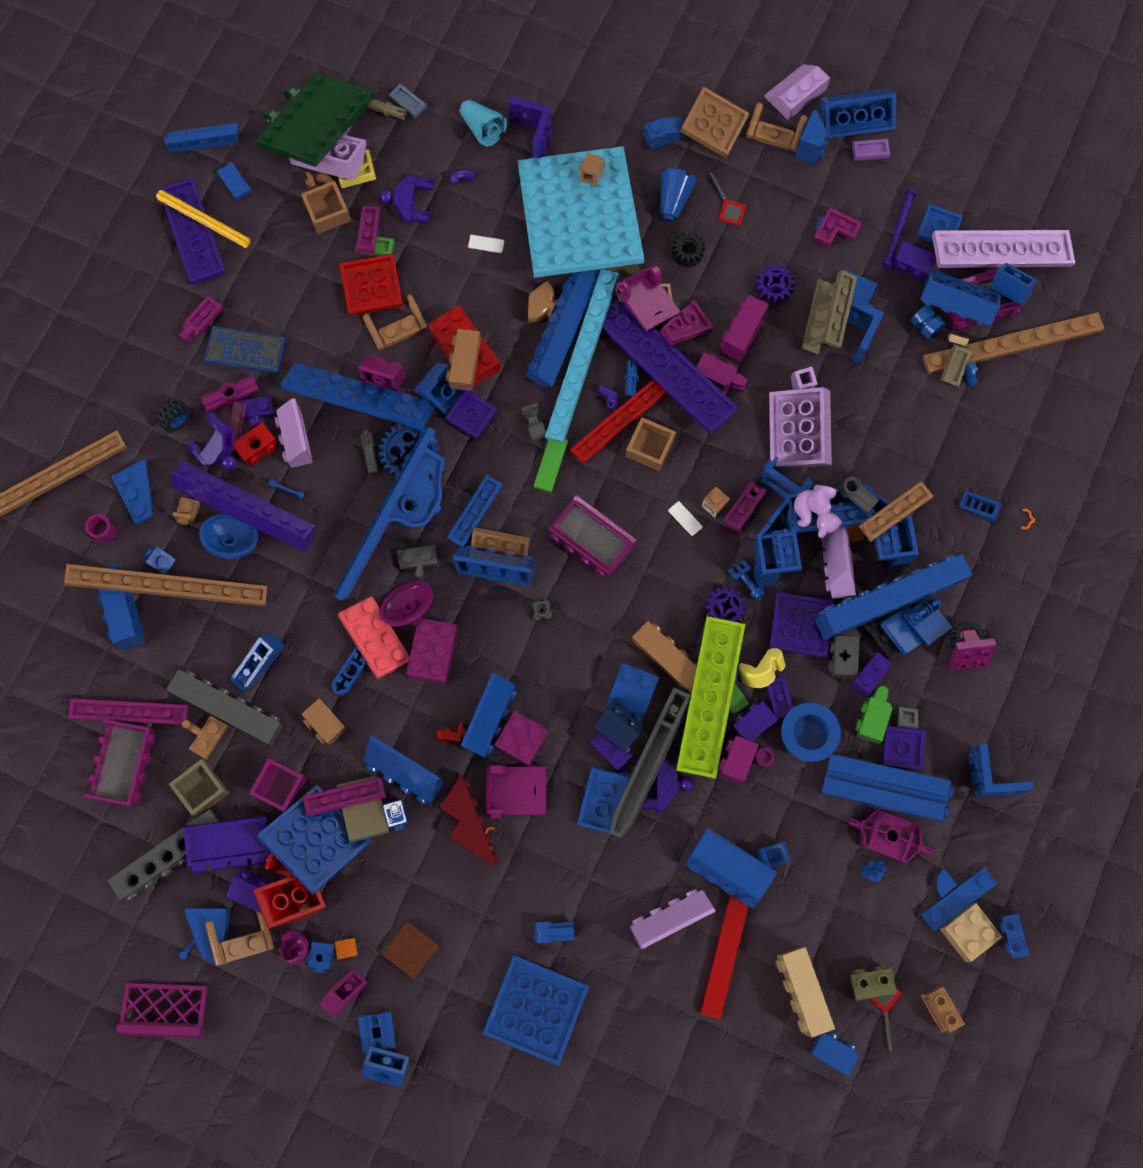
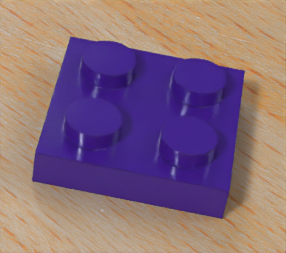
M466 390L445 419L477 440L497 413V408L471 391Z
M887 726L884 734L882 765L922 771L926 731Z

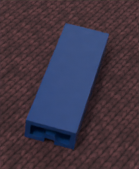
M834 754L830 755L827 775L822 789L824 796L943 823L944 818L948 819L950 807L947 806L948 799H952L954 787H951L950 780Z

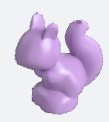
M815 485L813 490H806L798 494L794 501V510L801 518L797 521L798 525L801 527L808 526L812 519L811 512H814L818 515L816 522L819 529L818 536L823 538L827 533L834 532L842 524L841 519L830 512V499L836 496L837 490L827 486Z

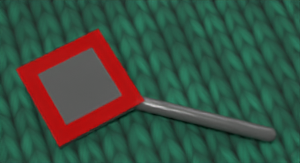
M710 172L709 176L724 201L718 220L740 226L747 205L726 199L713 173Z
M897 988V994L869 999L884 1012L889 1052H892L888 1011L902 994Z

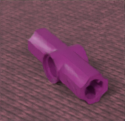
M253 375L235 383H225L220 389L202 396L201 400L206 411L209 413L227 404L235 405L234 401H240V399L260 390ZM229 392H234L233 395L227 396Z

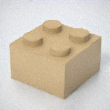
M976 903L970 904L939 928L965 962H972L1002 938V935Z

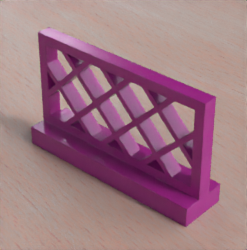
M126 983L120 1024H117L116 1033L122 1036L203 1039V1023L208 987ZM131 988L139 989L143 994L134 1002L129 998ZM154 989H159L163 996L153 1003L148 994ZM174 990H179L183 997L174 1004L168 995ZM194 991H202L201 1000L194 1005L188 996ZM146 998L151 1006L141 1013L136 1005ZM166 998L172 1006L162 1014L156 1006ZM187 999L192 1007L185 1014H182L177 1006ZM134 1007L140 1016L134 1021H126L127 1013ZM154 1008L160 1017L154 1022H149L145 1015ZM175 1009L180 1018L174 1023H169L165 1017ZM194 1010L199 1014L198 1024H190L186 1019Z

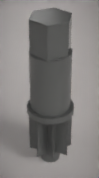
M364 430L360 436L362 450L364 451L368 473L375 475L379 473L372 433Z

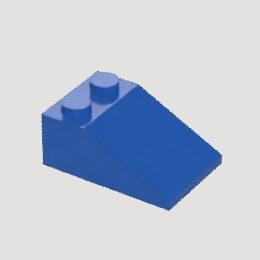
M622 663L607 705L613 698L621 700L631 712L638 713L643 719L659 677Z

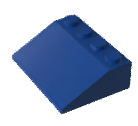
M473 546L460 547L454 554L453 561L457 574L529 587L533 585L536 560H533L532 557L522 556V558H519L507 552H504L502 555L490 549L480 551Z
M370 736L363 760L368 764L366 768L375 774L377 771L384 774L382 778L391 784L394 781L400 784L399 789L405 793L410 794L412 792L416 794V800L424 805L427 802L433 804L445 785L442 780L374 736Z

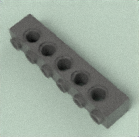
M209 809L187 825L221 820L215 811ZM183 828L107 880L120 901L130 902L139 896L138 892L142 889L147 890L156 884L155 880L161 876L162 878L168 876L173 872L172 868L187 862L186 850L182 849V843L185 841ZM171 851L173 855L172 860L166 862L165 855ZM154 863L156 867L154 873L149 874L148 867L150 864ZM136 875L138 883L132 886L131 878Z

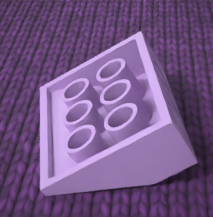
M821 387L769 392L770 460L773 461L776 456L778 457L775 467L832 465L830 390Z

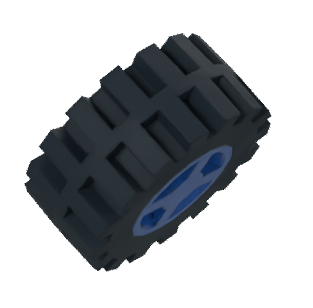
M175 399L170 401L169 404H165L164 408H161L160 412L156 414L157 417L155 419L166 433H172V431L174 433L177 429L180 430L182 426H185L186 422L190 421L189 418L192 417V411L183 400Z

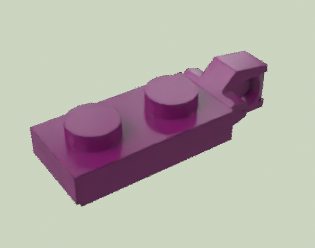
M207 296L184 321V330L179 335L181 339L188 344L194 337L197 338L223 310V306Z

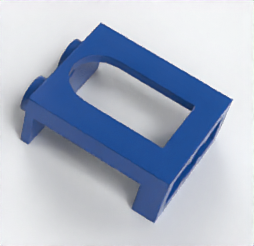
M777 456L773 461L769 460L761 473L763 476L761 483L784 499H786L789 493L767 478L774 480L792 494L810 490L814 484L813 481L807 478L804 484L799 487L776 471L774 468L778 460Z

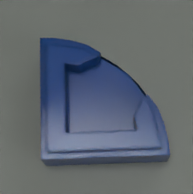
M975 362L969 363L964 371V376L970 387L978 383L975 373L978 369Z
M945 869L938 873L936 880V890L940 898H942L957 885Z

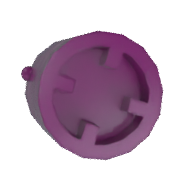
M95 514L86 521L85 530L87 534L98 543L106 544L115 538L117 533L116 527L106 516Z

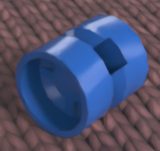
M928 305L921 308L910 320L917 329L921 328V334L927 340L934 337L946 324L939 316H934V310Z

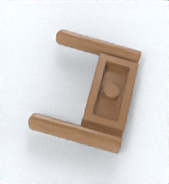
M757 103L746 137L796 152L807 117L805 115L800 117L796 132L794 133V131L761 121L758 122L763 104Z
M407 295L406 300L414 315L379 329V331L376 330L368 314L363 316V320L379 351L428 329L412 295Z
M256 911L261 929L260 932L221 943L218 942L213 921L209 920L205 923L216 966L274 949L270 930L267 928L261 913Z

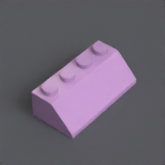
M343 135L316 167L291 158L289 159L292 165L353 181L362 169L367 143L366 140Z
M848 527L837 528L834 532L827 533L825 537L821 538L823 549L826 548V551H823L824 563L827 562V565H824L825 576L829 577L828 580H825L826 589L831 591L832 599L856 595Z
M697 889L686 893L687 898L681 901L679 898L668 902V908L662 910L661 907H658L650 912V917L644 919L641 916L633 920V925L630 926V929L640 949L716 912L704 891L698 892Z

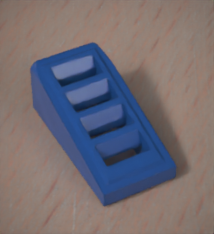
M965 491L958 509L995 524L1002 503ZM971 498L972 501L968 507L966 506V503L968 499ZM976 501L979 502L977 509H974ZM983 504L986 505L984 512L981 511ZM990 508L994 509L992 514H988Z

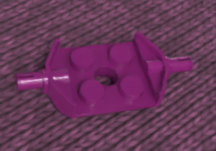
M878 809L862 821L852 817L849 818L848 825L860 830L863 848L871 849L900 860L903 863H907L918 852L930 856L933 854L934 848L923 844L920 827L915 823ZM890 830L897 833V839L894 842L887 838V833Z

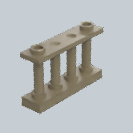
M841 270L837 273L834 284L821 279L817 280L801 349L818 355L822 343L834 348L841 347L857 276Z

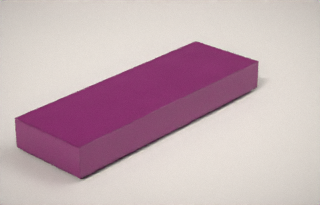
M362 206L356 247L357 253L375 254L381 212L380 207Z

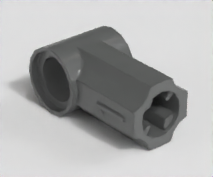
M848 477L840 486L842 497L850 499L866 514L879 501L861 485L860 480L856 477ZM846 485H852L854 491L848 490Z

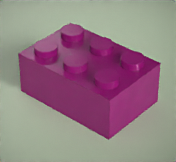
M748 295L746 301H741L737 315L733 316L729 330H726L722 337L720 356L739 365L742 363L765 319L769 304Z
M422 618L418 619L406 673L409 679L447 686L458 634L457 625Z

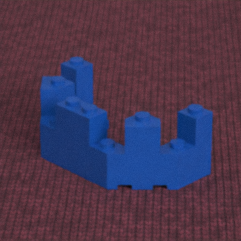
M862 485L879 500L866 514L850 499L842 497L840 488H834L837 492L836 496L830 499V512L841 519L842 524L838 528L857 526L891 502L872 491L873 489L868 485ZM853 486L847 487L848 490L854 491ZM800 493L789 494L753 543L756 559L753 569L757 587L775 585L781 573L802 570L796 533L817 531L819 529L816 525L818 515L814 512H811L812 519L808 526L801 527L798 525L797 521L801 518L794 510V501ZM910 515L875 539L878 561L886 560L888 570L907 568L919 555L913 521Z

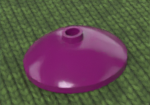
M411 581L397 587L383 601L380 607L381 619L390 626H404L418 620L427 612L432 603L434 595L432 588L424 581Z

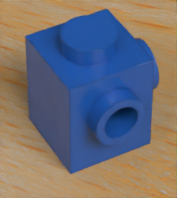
M312 942L311 950L308 951L306 956V962L309 963L308 967L314 968L313 972L325 973L326 969L331 970L335 945Z

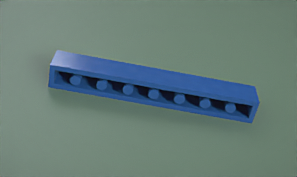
M601 269L569 273L567 282L563 285L561 296L556 301L554 312L549 318L548 326L542 334L541 342L535 350V356L528 366L526 377L540 387L553 386L593 293Z

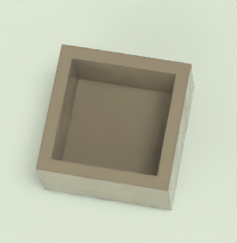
M202 759L169 783L190 814L195 817L202 815L230 793L210 765Z

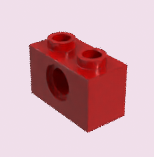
M262 422L234 442V449L248 467L257 464L261 457L272 453L278 446L276 439ZM260 443L258 448H252L254 444Z

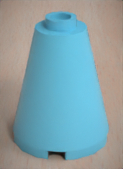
M472 100L464 101L461 104L460 114L480 144L488 147L501 139L499 135L501 132L504 133L507 127L506 118L502 114Z

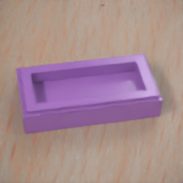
M888 139L852 142L854 161L890 157Z

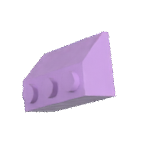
M803 64L765 94L764 97L787 120H790L827 90L830 77L819 66Z
M294 398L277 409L278 417H275L276 426L281 429V434H279L280 444L284 445L285 451L282 452L285 463L288 462L291 468L313 463L302 411Z

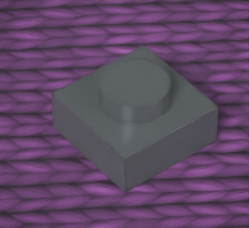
M898 707L897 727L916 730L918 728V709Z

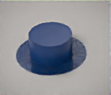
M800 704L788 712L782 723L781 733L786 748L792 755L804 761L815 762L826 759L836 750L840 742L841 730L837 718L828 708L820 704Z

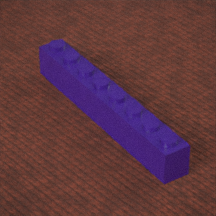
M184 461L172 472V488L288 545L305 552L314 540L315 525Z

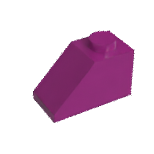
M352 969L326 994L319 1005L335 1018L368 982Z

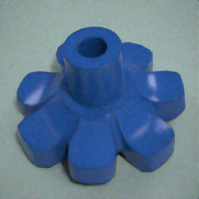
M870 860L868 865L863 866L861 875L863 878L868 877L869 881L879 882L887 868L882 860H878L876 863L874 860Z

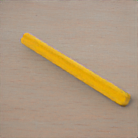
M159 190L156 194L159 201L242 247L247 248L251 243L250 238L169 193Z

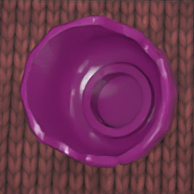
M296 930L288 931L281 937L283 946L279 949L283 961L289 964L300 963L309 951L308 939Z

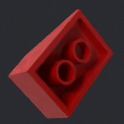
M294 875L253 890L268 929L305 919L320 913L326 907L320 890L312 895Z

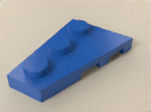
M146 459L111 476L137 526L154 517Z

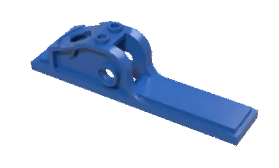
M430 427L424 429L336 587L332 595L334 598L341 601L344 598L348 599L389 522H395L407 528L421 527L439 513L442 507L439 504L442 501L441 476L442 471H444L445 458L428 449L436 438L433 436L435 430ZM406 501L411 504L409 511L404 506Z

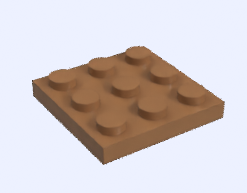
M703 87L680 132L726 158L750 113Z

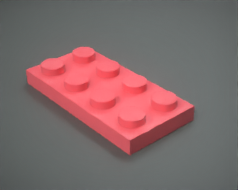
M372 596L338 613V617L377 680L409 663V654L392 627L381 619L380 608Z

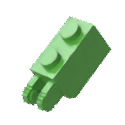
M885 686L878 687L873 697L863 702L861 707L863 715L861 720L858 719L855 726L857 731L856 737L876 744L883 741L892 712V706L886 702L888 689Z

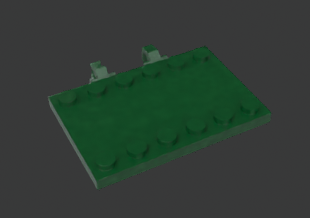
M316 72L302 89L297 88L295 90L289 86L284 88L285 99L289 98L290 102L281 112L275 113L273 110L268 111L266 109L262 113L265 122H268L269 126L256 140V144L263 149L316 167L375 98L374 91Z

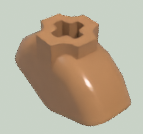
M548 281L544 282L529 295L528 324L538 323L546 318H550L554 312L557 300L555 299L554 290Z

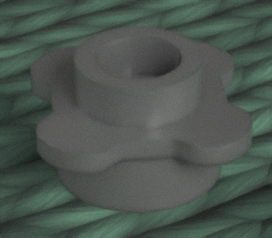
M548 600L532 604V609H534L533 618L538 621L541 618L550 619L552 617Z

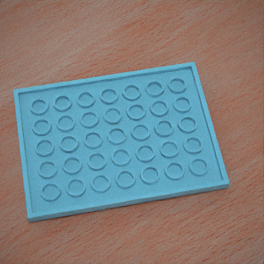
M623 146L540 157V159L518 160L534 278L644 263ZM587 153L598 155L605 159V171L597 186L580 182L579 168Z

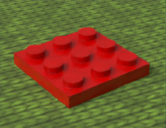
M394 254L339 263L349 316L403 306Z

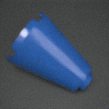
M667 168L666 171L662 170L660 215L663 217V220L673 222V220L678 218L696 184L697 178L693 174L689 177L686 175L687 171L676 168Z

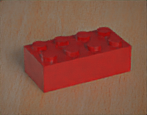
M460 305L428 324L431 335L448 359L450 358V353H454L452 340L453 335H457L458 329L478 331ZM482 336L473 388L501 371L500 361Z

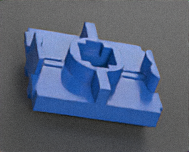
M385 1011L380 1014L358 1017L363 1053H368L369 1046L375 1048L378 1046L379 1049L383 1050L396 1048L391 1012ZM374 1027H380L381 1037L374 1038Z

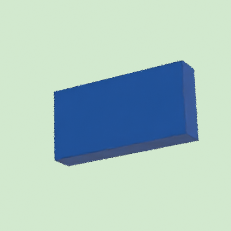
M232 162L217 171L219 177L236 201L252 192Z

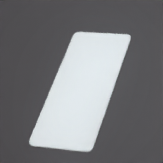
M470 235L468 248L502 253L504 240Z
M679 501L668 510L691 536L703 528Z

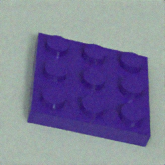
M777 592L769 649L778 648L782 652L827 658L830 639L824 641L815 619L820 616L819 613L824 611L825 608L834 605V601Z

